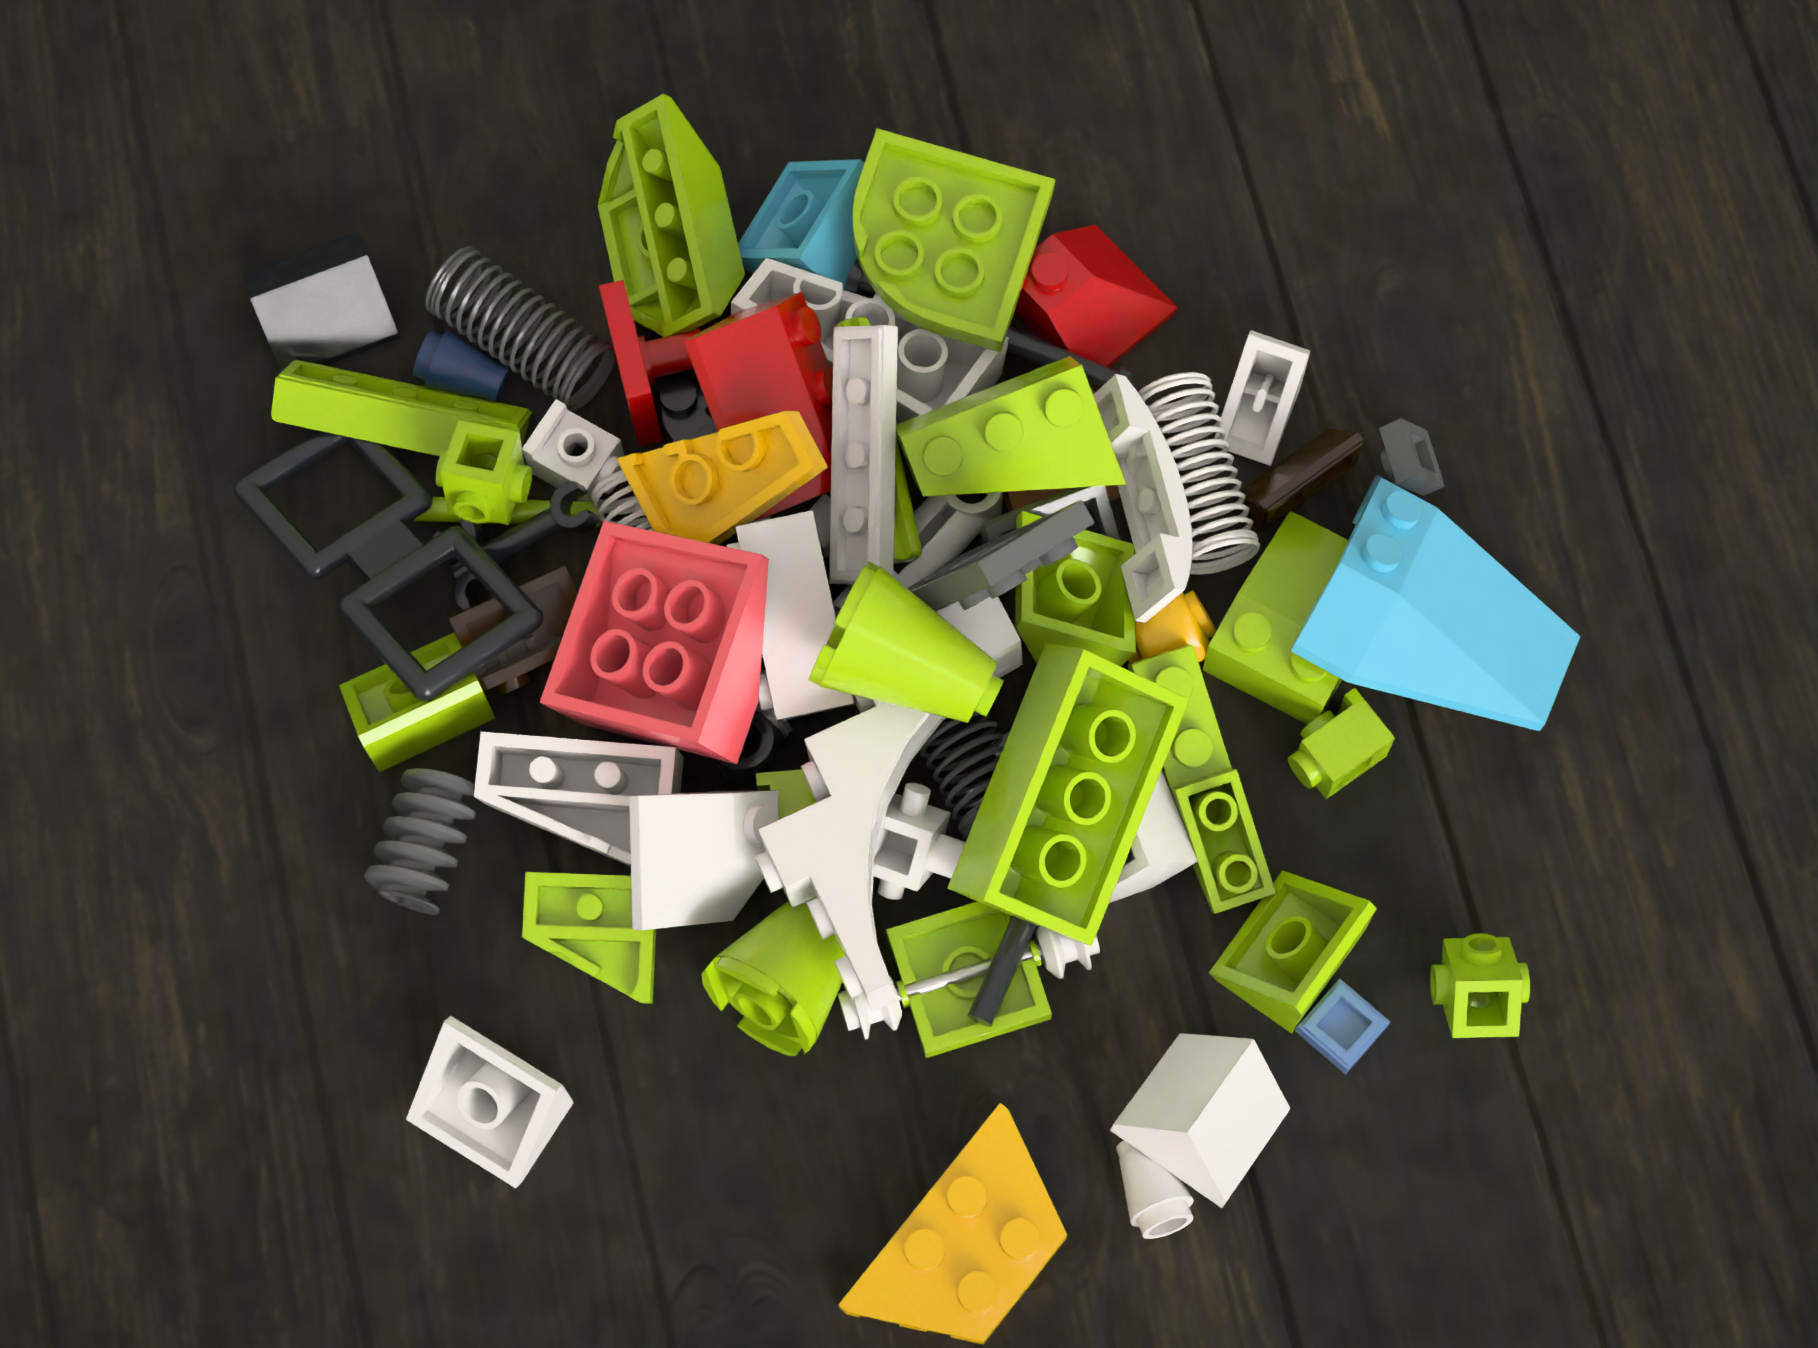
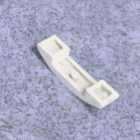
M1115 374L1093 396L1126 485L1117 486L1136 554L1121 566L1135 621L1146 623L1186 588L1192 562V527L1183 483L1161 429L1149 408L1126 376Z

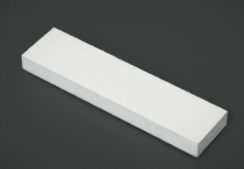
M896 326L834 327L829 584H854L861 570L866 566L867 561L879 567L881 566L893 576L898 327Z

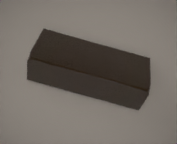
M1328 429L1239 492L1246 495L1242 504L1250 508L1246 517L1253 520V526L1258 532L1268 529L1290 511L1299 507L1355 467L1363 446L1364 439L1358 432ZM1234 496V503L1238 501L1240 497Z

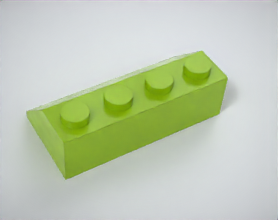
M1045 643L947 889L1019 919L1092 946L1190 699L1085 649Z

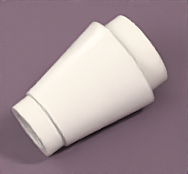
M1123 1140L1119 1143L1116 1150L1120 1158L1119 1163L1131 1225L1139 1227L1144 1238L1154 1239L1172 1234L1190 1224L1193 1220V1215L1189 1207L1194 1200L1183 1182Z

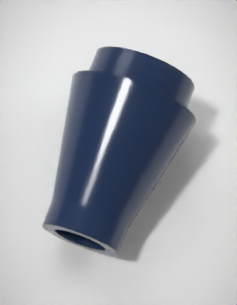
M430 330L417 355L412 376L424 380L425 388L485 398L496 403L504 389L510 369L497 364L448 330L444 335Z

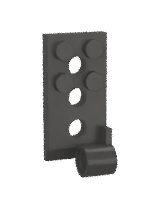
M1081 499L969 550L911 585L908 589L935 611L959 601L963 610H967L989 597L992 599L999 597L1007 615H1009L1012 604L1008 591L1027 580L1025 574L1041 565L1046 567L1076 550L1079 546L1073 536L1095 522Z

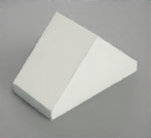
M1252 330L1250 331L1221 416L1223 420L1220 428L1227 431L1224 440L1230 444L1228 451L1271 466L1300 391L1310 350ZM1216 432L1214 439L1220 436L1219 432ZM1217 445V446H1215V447L1224 449V446H1223V445Z

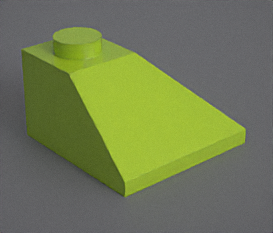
M1022 511L1016 517V529L1040 519L1042 516ZM1084 529L1073 536L1079 546L1076 550L1046 567L1041 565L1025 574L1027 580L1016 586L1015 627L1036 663L1039 661L1045 643L1085 649L1121 667L1136 653L1135 618L1121 566L1134 555V545Z

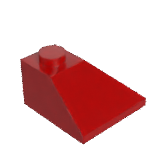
M1095 224L1052 234L1035 248L1014 313L1039 338L1110 368L1176 314L1178 307Z

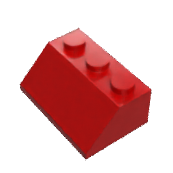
M802 291L738 311L684 341L717 432L722 428L779 412L799 411L828 466L824 471L752 522L831 491L833 368L829 366L820 341L821 326L818 317L808 307Z

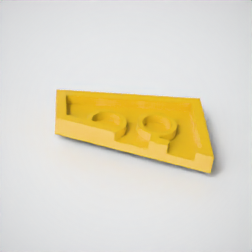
M799 411L779 412L719 429V432L691 440L683 439L665 444L662 448L645 453H633L616 458L653 531L715 545L721 544L735 534L736 526L749 524L828 468Z

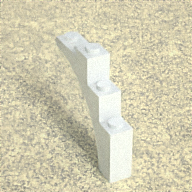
M989 597L967 610H963L959 601L936 611L998 662L992 675L1000 678L1023 665L1021 640L999 597L993 599ZM852 695L860 714L804 739L810 762L800 767L817 803L758 829L765 852L756 855L755 859L770 892L772 893L783 888L792 907L817 897L806 904L822 939L835 935L842 949L844 957L835 960L834 963L850 998L863 994L871 1012H874L896 1002L892 983L877 944L872 909L875 852L888 805L909 763L946 717Z

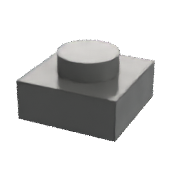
M1402 418L1379 428L1385 449L1381 451V462L1387 476L1394 484L1422 496L1445 487L1426 429Z

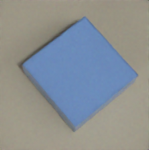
M1339 979L1297 1026L1295 1032L1346 1075L1388 1027L1390 1021Z

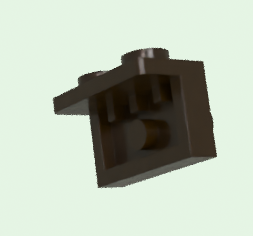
M564 564L518 584L520 589L542 611L543 623L537 630L474 671L483 691L495 687L498 695H502L520 688L533 680L530 670L555 660L578 595ZM492 596L448 616L461 646L464 647L511 615Z

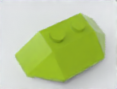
M662 94L616 121L613 138L617 139V142L607 162L598 209L614 282L624 280L633 320L655 331L657 334L667 337L692 331L721 316L744 278L745 272L720 166L673 99L668 95Z

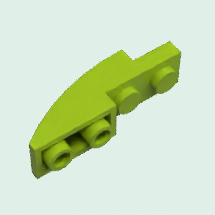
M1187 644L1127 664L1129 671L1190 699L1163 765L1162 772L1198 859V862L1192 866L1212 913L1216 914L1276 894L1237 769L1231 768L1193 645Z

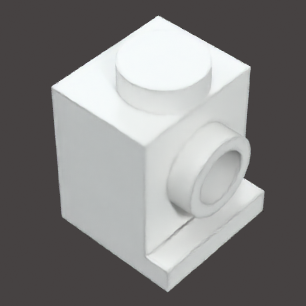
M556 399L522 448L527 466L532 467L533 475L556 488L566 482L575 481L583 485L588 492L577 500L593 502L591 499L593 489L609 475L622 470L616 458L625 456L619 438L572 413L564 403ZM576 445L586 449V452L580 456H570ZM617 485L613 486L612 488H610L609 490H607L605 493L609 494L610 492H612V491L614 490V488H615Z

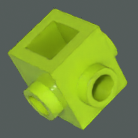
M458 420L448 450L444 449L442 451L436 470V485L443 487L447 511L449 514L458 515L460 518L472 523H486L489 521L509 525L516 502H526L532 482V467L524 464L520 432Z
M1472 934L1465 938L1443 939L1442 965L1431 966L1430 990L1433 1004L1443 1005L1452 1038L1519 1037L1521 1003L1529 1001L1530 977L1527 964L1517 962L1509 937Z

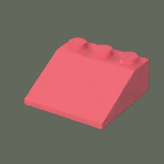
M604 521L540 703L581 725L667 747H676L686 752L737 764L759 699L769 559L762 554Z

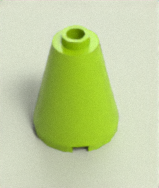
M869 561L861 570L833 624L835 626L826 645H823L808 679L823 688L967 723L974 711L987 716L1004 680L992 675L998 664L996 660L881 566L879 567Z
M817 897L795 907H792L788 900L715 956L701 973L703 986L713 1003L721 1011L730 1003L744 1016L737 1027L766 1047L788 1056H796L801 1048H803L804 1053H807L816 1043L843 983L834 963L835 960L844 957L842 949L835 935L822 939L806 904Z

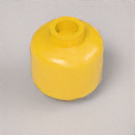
M1194 590L1187 594L1183 592L1146 623L1135 621L1136 653L1128 660L1130 663L1187 644L1193 645L1198 663L1205 659L1208 645L1210 644L1209 639L1215 635L1216 629Z

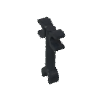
M571 481L560 485L554 491L550 500V508L486 542V533L482 525L468 522L464 519H460L462 527L499 565L564 528L576 533L588 532L598 524L599 518L595 513L587 509L575 516H571L570 509L573 502L588 493L583 485ZM438 531L437 533L433 534V538L437 537L442 532ZM454 555L448 560L452 561L450 563L451 569L458 580L455 586V599L458 606L465 609L478 603L476 601V592L482 584Z

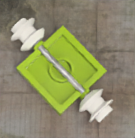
M978 901L886 929L887 938L901 979L896 981L897 988L895 989L893 980L889 975L896 1002L871 1012L863 994L850 998L847 990L837 995L848 1031L861 1027L865 1040L869 1038L871 1024L882 1020L893 1031L897 1030L902 1017L899 1001H902L903 1008L910 1007L925 1057L929 1058L1050 1020L1052 1012L1037 967L1041 966L1043 962L1046 970L1059 979L1064 977L1065 964L1078 960L1087 970H1091L1090 956L1100 953L1097 936L1092 946L1036 926L1034 932L1036 942L1034 939L1029 941L991 1027L977 1023L967 1015L1012 915Z

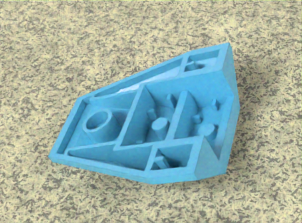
M1376 474L1352 522L1356 526L1332 576L1312 605L1290 651L1348 683L1540 731L1547 721L1580 636L1437 507Z

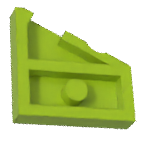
M526 872L522 938L612 986L643 1004H653L656 929L633 930L631 876Z

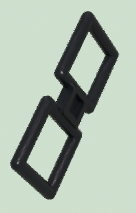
M316 431L243 476L234 485V494L306 576L311 579H321L346 562L365 583L341 598L338 606L339 611L408 690L421 701L431 700L537 630L543 623L542 611L464 528L459 526L451 527L424 545L411 533L405 525L428 511L433 504V497L425 486L384 444ZM348 441L400 496V499L317 550L266 492ZM455 555L511 616L429 670H426L373 612L372 608Z

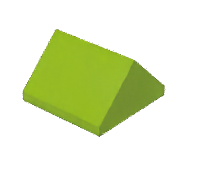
M454 632L410 653L426 670H429L461 649L462 646ZM386 664L339 685L357 735L379 773L495 719L474 671L428 701L417 699Z
M1282 870L1273 883L1276 894L1261 899L1209 971V974L1217 982L1292 1034L1362 936L1377 908L1369 900Z

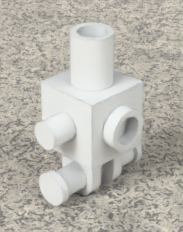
M907 783L903 796L894 793L888 805L877 844L874 877L880 878L877 892L888 899H901L905 888L918 892L933 873L951 879L966 843L945 835L951 813L927 805L931 790L918 783Z

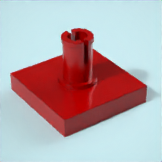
M624 280L599 285L638 446L661 442L662 436L650 385H655L654 378L694 369L684 341L700 333V328L645 342L644 336H637Z

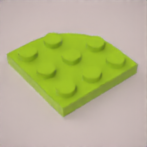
M877 128L857 184L853 203L854 246L866 279L879 297L891 309L909 322L938 335L1001 353L1054 192L1055 179Z

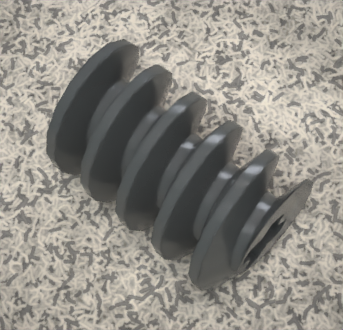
M408 769L403 773L401 782L409 792L398 793L392 801L393 809L400 816L389 817L383 824L384 833L393 841L378 842L373 851L375 857L384 865L369 866L364 876L366 881L378 890L379 895L411 910L437 915L440 912V908L425 896L427 891H448L449 884L434 872L436 867H456L458 864V860L443 848L445 843L466 842L467 836L452 824L454 819L472 820L475 818L476 812L461 801L463 795L474 796L475 784L462 777L439 770Z

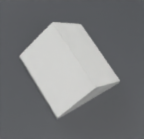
M450 1016L442 1025L406 1120L514 1188H517L574 1102L562 1084Z
M1180 1033L1120 1114L1110 1131L1223 1208L1287 1115L1290 1107L1254 1039Z

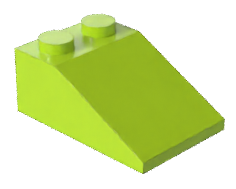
M1290 511L1239 590L1208 645L1203 671L1307 725L1323 714L1342 679L1290 650L1312 605L1331 578L1348 540Z

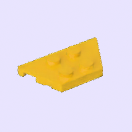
M1000 1103L839 1303V1309L844 1313L856 1317L864 1316L896 1323L901 1327L919 1331L937 1332L950 1335L951 1338L984 1344L1066 1240L1067 1233L1013 1118L1004 1105Z

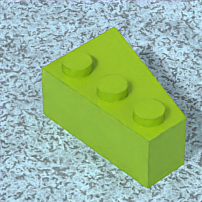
M1071 356L896 424L897 439L914 483L923 497L1126 485L1083 366Z

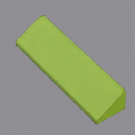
M295 359L275 378L271 416L273 420L280 423L440 456L444 449L448 450L458 420L520 432L521 445H523L531 421L532 411L518 406L499 402L495 403L485 399L429 389L419 385Z

